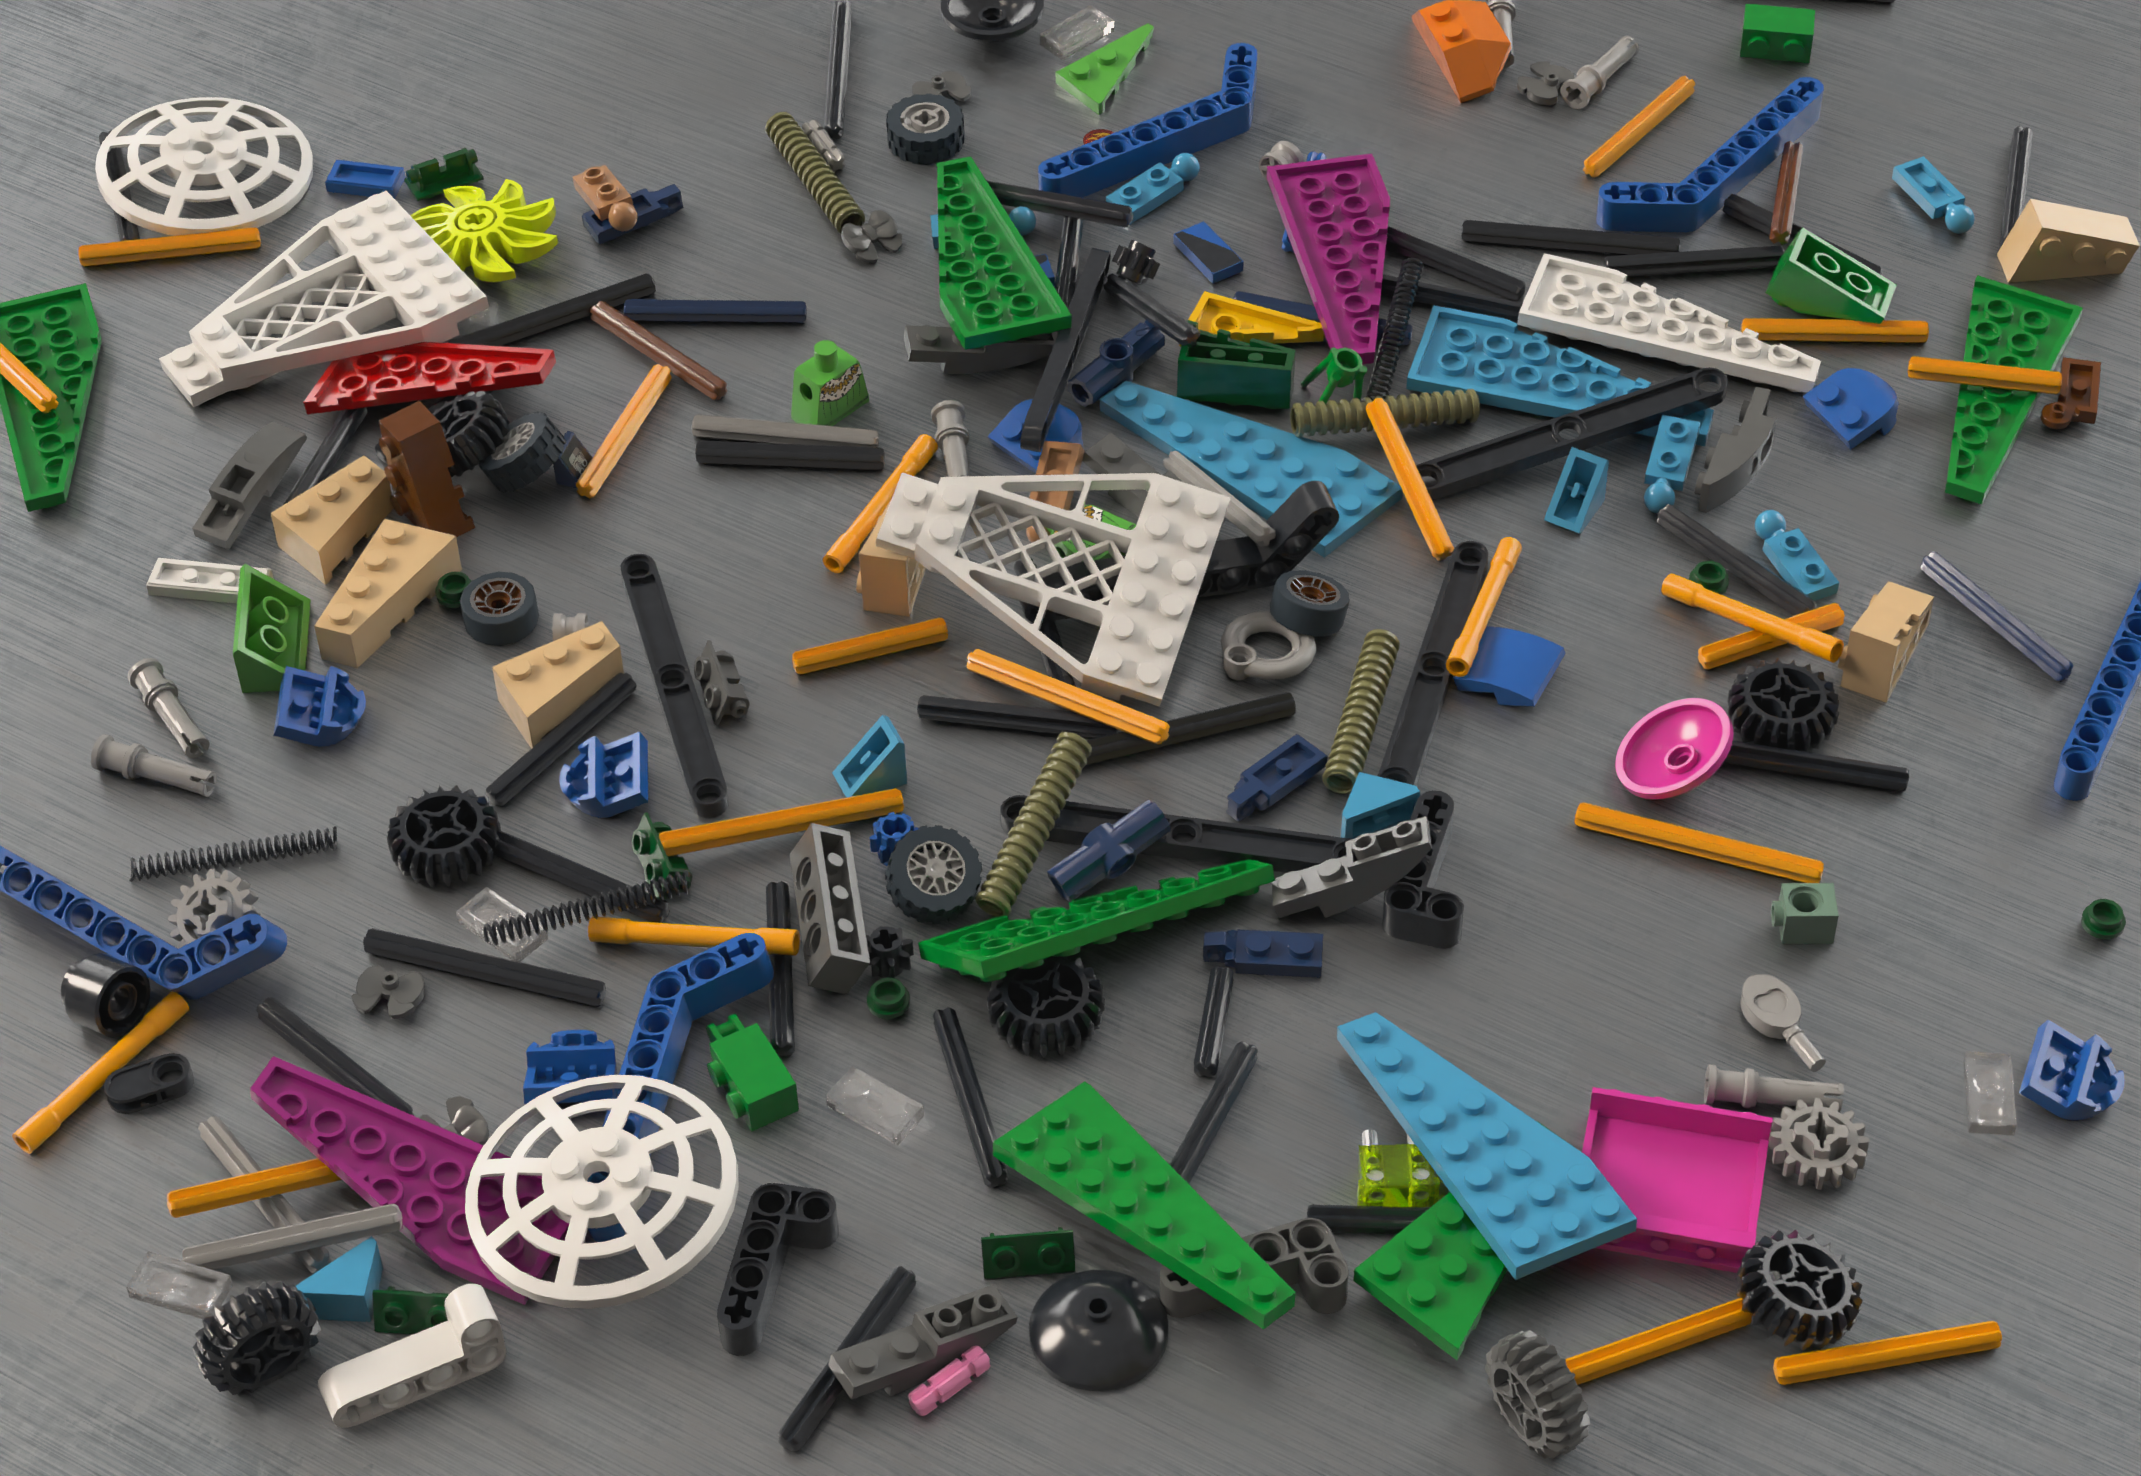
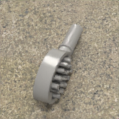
M1756 974L1747 978L1743 984L1740 1001L1742 1012L1747 1021L1756 1030L1768 1037L1786 1039L1787 1044L1792 1046L1812 1072L1820 1070L1825 1065L1826 1060L1805 1036L1804 1030L1799 1028L1802 1013L1801 1005L1793 990L1781 980L1766 974Z

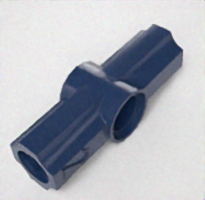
M1146 320L1143 323L1140 322L1122 338H1111L1104 341L1100 345V355L1068 380V391L1074 397L1075 402L1084 407H1087L1089 404L1093 405L1112 388L1118 387L1125 381L1132 382L1134 370L1165 346V336L1157 327Z
M1148 799L1113 825L1106 822L1094 828L1084 838L1079 849L1047 871L1048 878L1061 897L1068 902H1072V900L1088 891L1105 877L1114 879L1125 873L1134 864L1140 852L1171 831L1170 823L1157 804Z

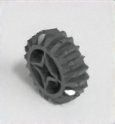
M1531 1330L1526 1332L1520 1331L1515 1335L1510 1334L1499 1340V1344L1491 1347V1351L1486 1354L1487 1364H1485V1371L1489 1376L1487 1379L1488 1385L1493 1390V1400L1498 1403L1501 1410L1500 1415L1506 1418L1509 1426L1516 1432L1518 1437L1526 1442L1529 1450H1536L1537 1454L1544 1459L1548 1457L1553 1459L1560 1454L1563 1456L1576 1449V1446L1589 1435L1588 1426L1590 1425V1418L1586 1413L1588 1405L1581 1395L1583 1390L1577 1385L1574 1379L1575 1374L1571 1373L1568 1369L1566 1359L1560 1358L1555 1346L1552 1344L1548 1345L1543 1336L1536 1335Z

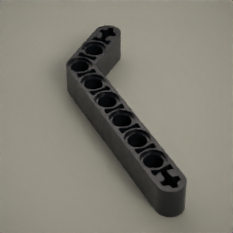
M1316 480L1302 484L1270 516L1266 523L1275 530V538L1269 541L1268 546L1258 545L1249 536L1216 541L1197 598L1270 587L1276 584L1277 579L1282 574L1292 571L1339 521V513L1326 485ZM1112 557L1094 560L1100 571L1116 564ZM1084 562L1067 567L1074 581L1091 575ZM1058 571L1042 578L1046 586L1055 589L1066 585ZM1119 574L1105 580L1112 593ZM1097 584L1080 590L1085 599L1097 601L1104 598ZM1020 601L1025 617L1034 623L1040 607ZM1046 610L1042 623L1045 620L1057 621L1072 617Z

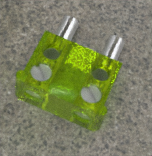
M1368 1130L1362 1133L1363 1145H1359L1358 1151L1359 1180L1357 1206L1432 1207L1439 1201L1440 1179L1435 1177L1434 1169L1408 1134V1144L1378 1145L1377 1132L1371 1130L1370 1145Z

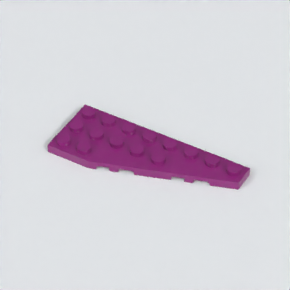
M1373 154L1267 166L1266 178L1330 350L1333 347L1337 349L1350 348L1360 355L1362 365L1374 363L1390 196Z
M275 1056L271 1058L250 1088L251 1099L373 1208L396 1204L403 1218L402 1228L399 1231L443 1270L523 1305L526 1304L529 1299L528 1297L515 1292L497 1279L483 1263L469 1233L465 1214L466 1188L472 1167L483 1145ZM496 1151L490 1160L511 1157ZM518 1175L517 1198L522 1209L544 1193L542 1176ZM504 1176L481 1177L478 1211L481 1225L487 1236L509 1219L503 1199ZM552 1210L532 1222V1225L544 1234L565 1241L569 1223L560 1219ZM520 1233L498 1250V1253L510 1264L540 1280L555 1258V1255L536 1248L525 1240Z

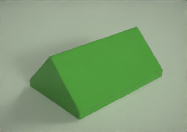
M247 564L240 568L233 644V658L242 693L280 691L282 675L286 666L304 671L306 669L311 599Z

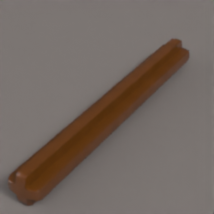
M1788 141L1784 144L1769 236L1773 244L1779 242L1781 245H1785L1789 242L1803 154V146L1800 142L1794 144L1792 141Z
M599 301L596 306L591 307L590 312L592 313L591 319L661 366H668L673 374L712 400L719 401L722 396L727 394V383L609 304Z

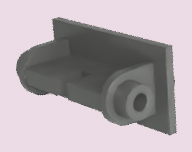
M707 640L701 656H698L695 661L694 675L702 687L704 704L706 708H709L714 724L719 726L723 714L733 715L736 718L745 716L750 702L743 685L738 684L740 676L733 656L724 650L715 652L712 641Z

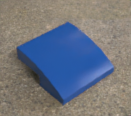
M1486 626L1478 645V652L1468 674L1463 677L1455 676L1454 681L1458 691L1494 692L1498 705L1535 707L1566 653L1564 647L1539 636L1508 628Z

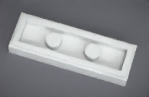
M158 558L146 584L148 595L237 604L240 568L242 566ZM253 567L254 569L273 578L271 569Z

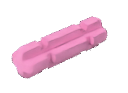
M972 1346L961 1354L963 1358L961 1361L957 1358L927 1379V1386L921 1384L909 1393V1405L919 1416H926L938 1407L937 1401L944 1403L971 1383V1376L977 1378L990 1368V1358L980 1346Z

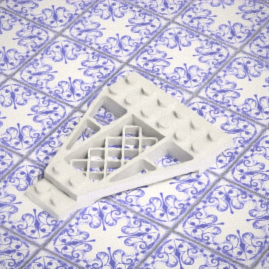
M384 191L380 194L372 195L367 200L352 207L339 210L334 215L321 220L189 331L192 340L191 344L177 348L172 353L159 358L163 371L191 405L196 407L225 392L247 388L281 371L420 342L443 343L460 335L457 326L458 322L489 308L486 295L402 206L387 191ZM327 240L340 255V257L309 271H303L298 266L302 260ZM289 273L293 277L292 279L269 289L284 275ZM345 287H358L357 290H344ZM313 302H325L323 306L312 305ZM337 303L349 304L348 307H338L336 305ZM280 317L292 318L291 321L279 320ZM396 317L404 325L402 327L360 335ZM304 319H316L315 322H303ZM247 332H248V333H259L257 337H256V336H246ZM271 334H283L282 338L270 337Z
M901 473L877 535L876 546L914 558L929 571L945 576L1082 683L1081 689L1117 701L1120 700L1122 694L1160 707L1216 544L1230 497L1156 473L941 477L938 484ZM1143 489L1148 492L1137 525L1133 530L1122 529L1086 517L1082 513L1090 490ZM1028 491H1082L1076 508L1071 511L1012 493ZM976 505L982 506L975 510ZM995 513L1002 527L985 534L978 520ZM1006 514L1020 520L1010 523ZM970 524L977 537L962 543ZM1033 526L1040 540L1023 546L1016 532ZM1044 527L1050 528V529H1053V530H1056V531H1059V532H1056V533H1054V534L1048 536V534H1047L1046 530L1044 529ZM1008 536L1015 550L998 556L991 543ZM1070 538L1078 552L1061 558L1054 545ZM1082 539L1096 544L1086 548ZM983 547L990 560L978 564L969 561L965 553ZM1046 549L1053 562L1036 569L1029 555ZM1109 551L1116 564L1100 571L1092 557ZM1120 552L1126 553L1125 559ZM1021 559L1028 572L1021 576H1015L1007 573L1004 565ZM1084 561L1091 575L1074 581L1067 567ZM1058 571L1066 584L1055 589L1046 586L1042 578ZM1119 574L1112 593L1105 580ZM1097 584L1104 596L1100 600L1091 601L1085 599L1080 590ZM989 591L1040 607L1034 623L1030 624ZM1046 610L1100 627L1089 661L1086 664L1080 663L1039 631Z

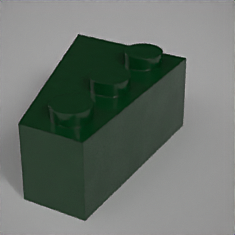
M1190 320L1187 321L1188 323H1190L1198 329L1197 322ZM1219 329L1217 334L1199 330L1200 337L1196 340L1197 345L1190 348L1187 345H1181L1177 369V397L1188 399L1192 402L1210 401L1226 403L1231 406L1252 405L1263 406L1272 410L1279 408L1290 409L1294 390L1296 350L1254 338L1250 340V344L1230 338L1231 332Z

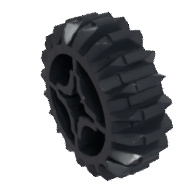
M484 391L468 392L464 397L457 395L453 401H446L442 407L434 409L433 415L440 421L454 465L448 467L451 478L454 475L460 477L465 471L469 469L473 471L476 465L484 463V459L491 454H495V448L503 444V437L509 432L508 425L510 421L504 408L497 399H494L491 394H486Z
M1777 657L1773 664H1768L1761 659L1757 668L1748 665L1743 674H1737L1728 693L1727 714L1732 722L1733 732L1740 733L1742 742L1754 741V744L1807 752L1809 747L1819 749L1823 740H1829L1838 722L1839 700L1838 694L1834 693L1833 682L1825 681L1824 672L1812 673L1810 664L1800 667L1796 665L1795 659L1790 664H1785Z
M439 785L437 792L430 794L423 789L420 798L408 796L407 806H398L395 817L389 819L387 844L390 849L391 859L395 866H399L403 876L411 875L416 884L427 879L432 888L439 881H444L448 887H450L452 880L456 879L466 883L469 874L481 876L482 866H492L493 853L498 851V849L494 848L500 841L496 833L501 831L497 812L493 806H489L485 796L477 797L473 789L462 793L456 785L451 791H444ZM470 827L474 830V832L472 833L470 831H467L466 829ZM417 839L419 841H422L423 843L421 845H418L415 843V841Z
M1050 956L1043 959L1044 964L1030 969H1020L1017 967L1006 971V977L992 981L989 996H987V1009L989 1010V1022L993 1028H996L999 1040L1007 1039L1011 1050L1023 1046L1026 1056L1034 1050L1040 1051L1044 1059L1049 1051L1056 1050L1062 1057L1065 1047L1069 1046L1078 1051L1081 1040L1091 1041L1094 1030L1100 1029V1024L1102 1023L1105 998L1103 997V986L1100 983V979H1096L1093 967L1084 968L1081 958L1069 961L1068 956Z
M1796 1229L1787 1236L1778 1230L1771 1237L1764 1235L1761 1240H1758L1753 1245L1752 1249H1748L1735 1279L1739 1283L1736 1295L1744 1299L1741 1311L1754 1314L1752 1326L1763 1325L1767 1328V1338L1776 1334L1782 1337L1784 1347L1795 1341L1802 1351L1810 1347L1811 1344L1818 1350H1821L1828 1343L1835 1344L1841 1340L1846 1331H1850L1857 1321L1856 1316L1861 1310L1863 1300L1860 1297L1862 1284L1854 1280L1856 1269L1844 1266L1845 1255H1835L1830 1251L1831 1242L1822 1246L1816 1243L1814 1234L1806 1239H1802ZM1770 1272H1772V1274L1775 1277L1774 1281L1771 1278ZM1824 1299L1826 1300L1828 1309H1827L1826 1305H1825L1824 1302H1823Z
M265 1281L257 1289L252 1290L247 1286L242 1294L236 1297L230 1295V1301L223 1306H215V1314L202 1320L204 1328L194 1334L197 1342L192 1348L202 1375L205 1379L208 1378L211 1385L216 1386L219 1392L229 1391L232 1395H236L247 1389L253 1393L257 1387L267 1386L271 1382L283 1378L290 1370H297V1364L301 1360L309 1358L311 1356L310 1348L319 1342L317 1334L321 1327L318 1323L319 1319L315 1313L314 1305L294 1284L286 1286L282 1281H279L270 1286Z

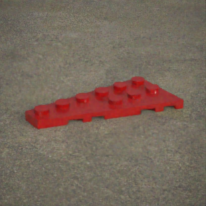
M420 342L333 360L303 404L306 414L309 415L463 395L472 391L476 393L479 391L485 392L543 384L556 364L554 350Z

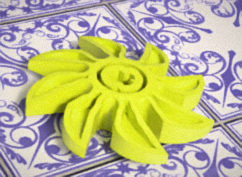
M505 179L499 192L490 201H486L484 191L478 187H451L443 191L445 198L455 208L441 203L425 207L410 215L462 271L466 267L472 266L474 276L486 282H501L516 278L515 271L504 259L514 264L528 262L545 255L559 243L557 235L544 233L551 226L556 216L554 199L549 198L526 205L523 188L517 182Z

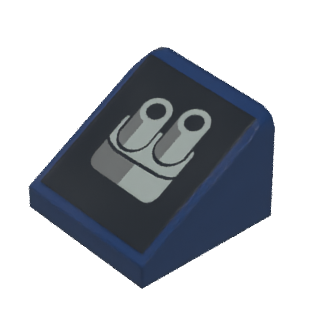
M567 431L564 434V439L566 440L563 446L564 450L559 455L558 460L553 463L555 480L559 485L577 488L576 482L593 457L576 435L571 431Z

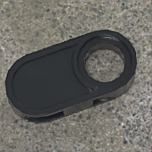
M169 1053L112 1072L104 1083V1091L112 1110L117 1113L130 1114L186 1095L194 1084V1076L186 1057L181 1054ZM179 1070L183 1072L182 1076L174 1082L167 1083L160 1080V1077L167 1071Z

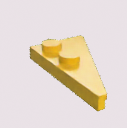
M1206 291L1202 294L1188 319L1197 322L1199 330L1217 334L1219 329L1231 332V339L1249 344L1252 338L1272 344L1321 342L1325 338L1320 322Z

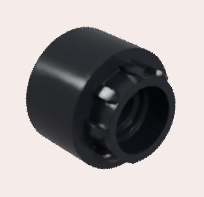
M103 953L94 954L86 959L77 961L68 969L61 984V1000L68 1017L79 1025L111 1038L124 1036L138 1025L147 1010L151 993L149 979L142 969Z

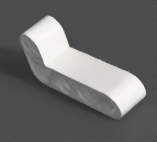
M466 1284L453 1290L447 1296L444 1305L448 1321L336 1365L323 1373L318 1380V1388L335 1425L341 1428L359 1425L498 1367L506 1357V1347L501 1324L483 1287L478 1284Z

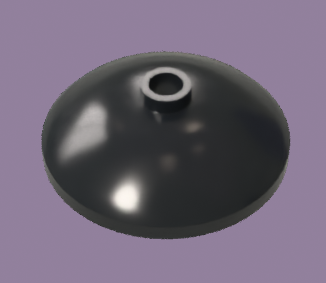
M941 0V15L945 23L958 34L983 42H1000L1021 36L1040 21L1044 12V0Z
M1087 1270L1060 1279L1040 1296L1030 1316V1345L1041 1367L1061 1383L1086 1391L1116 1390L1141 1380L1159 1363L1168 1343V1318L1161 1300L1151 1288L1140 1280L1112 1270ZM1101 1310V1311H1105V1312L1100 1313V1314H1096V1313H1093L1092 1311Z

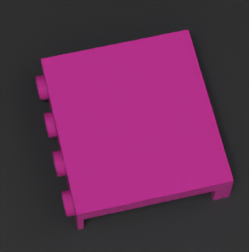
M1593 1087L1582 1153L1592 1160L1637 1218L1635 1232L1595 1248L1737 1273L1746 1252L1755 1245L1773 1118L1760 1116L1752 1112H1737L1713 1108L1705 1104L1696 1105L1667 1100L1663 1097H1649L1625 1093L1617 1089Z

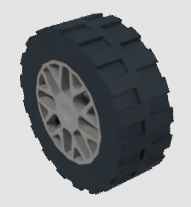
M931 93L924 95L915 94L893 104L892 109L887 112L888 147L892 149V153L895 156L900 157L905 162L909 161L912 164L918 165L919 163L930 165L936 162H944L946 159L954 157L955 153L960 152L962 149V144L965 141L964 115L961 107L956 105L952 99H947L942 95H932Z
M533 412V414H526L522 418L511 422L508 425V434L503 437V444L497 446L495 454H491L484 459V463L478 464L480 469L502 493L514 492L537 480L550 469L563 452V446L566 443L565 437L545 413Z
M935 825L934 827L921 826L918 830H911L906 833L902 840L899 839L891 853L885 872L887 893L891 895L892 903L895 907H899L907 917L911 916L917 919V922H932V924H941L942 921L946 920L950 922L956 919L957 915H962L967 911L980 886L982 879L980 874L983 870L982 862H979L978 859L979 853L976 848L971 846V841L966 836L962 837L959 835L958 831L952 828L950 830L943 828L941 825Z

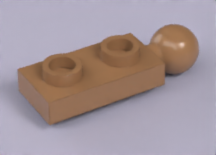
M606 165L590 167L583 173L572 177L576 191L601 221L609 219L611 226L618 231H628L635 226L638 216L632 197Z
M1044 441L1035 475L1079 474L1085 452L1082 445L1079 443ZM1031 491L1029 498L1069 511L1074 491ZM1033 526L1026 529L1027 537L1031 543L1040 540ZM1044 527L1049 536L1051 533Z

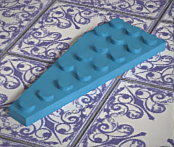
M1434 305L1407 376L1406 389L1427 392L1428 394L1438 391L1441 395L1447 390L1454 394L1459 389L1463 390L1464 393H1466L1467 389H1474L1481 404L1557 418L1649 387L1651 382L1640 377L1636 381L1620 375L1621 369L1572 347L1560 349L1547 343L1548 337L1535 332L1531 336L1519 331L1517 323L1508 319ZM1707 408L1680 417L1700 422L1696 445H1706L1713 421V409ZM1659 425L1636 433L1656 437Z
M1129 381L1123 382L1100 399L1101 412L1165 454L1169 455L1172 451H1178L1242 504L1266 520L1302 484L1315 480L1323 482L1339 513L1338 523L1313 548V551L1324 558L1403 497V491L1399 484L1349 452L1305 437H1296L1295 434Z
M1377 1012L1337 1026V1040L1515 1280L1636 1231L1637 1218L1587 1155Z

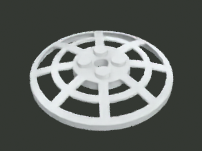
M199 97L159 104L140 111L124 120L103 141L97 154L95 170L99 190L105 201L116 213L131 223L148 230L176 236L258 228L276 220L291 210L307 192L313 177V155L310 144L302 131L281 114L261 105L242 100ZM200 114L216 115L212 121L191 123L186 118V116ZM247 114L266 119L279 127L268 128L264 123ZM231 118H235L248 123L256 129L238 132L227 124ZM155 119L146 124L143 128H141L136 133V135L124 136L130 130L136 128L144 122ZM169 121L176 127L166 136L148 135L155 128ZM277 138H295L298 141L302 152L299 171L278 163L280 148ZM266 140L269 148L267 158L247 152L246 142ZM140 146L160 147V157L141 165L138 157ZM128 147L127 160L130 172L112 182L106 167L107 154L111 148ZM246 164L260 168L253 176L243 182L237 183L234 178L244 170ZM163 169L167 175L177 180L175 187L168 186L150 175ZM272 174L292 182L278 197L255 209L252 208L245 196V193L262 185ZM139 182L150 191L170 198L165 213L160 214L135 204L120 192ZM221 184L223 187L222 189L207 191L190 190L192 185L208 186ZM231 199L238 212L236 215L210 219L180 218L185 201L214 202Z
M609 1075L586 1078L562 1085L536 1097L504 1121L482 1147L472 1167L466 1188L465 1214L469 1233L483 1263L497 1279L521 1295L537 1302L563 1308L592 1309L617 1306L644 1298L671 1285L691 1271L712 1250L724 1233L735 1208L739 1188L738 1164L731 1138L720 1118L703 1101L687 1090L662 1080L643 1076ZM622 1088L617 1099L587 1101L563 1110L556 1104L566 1098L590 1091ZM642 1090L661 1093L684 1102L696 1110L701 1117L676 1124L670 1117L658 1109L636 1101ZM611 1111L604 1127L591 1128L579 1132L570 1120L573 1117L590 1112ZM538 1112L545 1118L544 1121L539 1123L523 1138L514 1150L511 1158L490 1160L502 1142L524 1121ZM634 1113L651 1120L663 1130L639 1140L633 1134L624 1131L623 1128L629 1114ZM551 1129H554L563 1141L552 1151L548 1158H525L534 1144ZM710 1131L715 1135L722 1160V1179L719 1189L693 1181L694 1160L687 1138ZM674 1144L679 1157L678 1177L654 1172L649 1154ZM604 1171L609 1173V1176L600 1183L587 1182L588 1178L596 1172ZM518 1175L542 1176L544 1193L521 1209L517 1198ZM504 1176L503 1199L509 1219L487 1236L481 1225L478 1211L481 1177ZM651 1191L671 1194L664 1207L649 1222L643 1224L636 1212L646 1202ZM690 1199L713 1206L709 1217L697 1234L679 1252L665 1260L653 1238L660 1234L675 1219L686 1200ZM552 1210L560 1219L569 1223L565 1241L544 1234L533 1226L532 1222ZM620 1223L626 1232V1235L609 1241L584 1243L588 1228H602ZM520 1233L525 1240L536 1248L560 1257L555 1283L540 1280L520 1271L506 1261L498 1253V1250ZM636 1248L649 1269L637 1276L613 1283L590 1286L574 1285L579 1259L608 1258Z

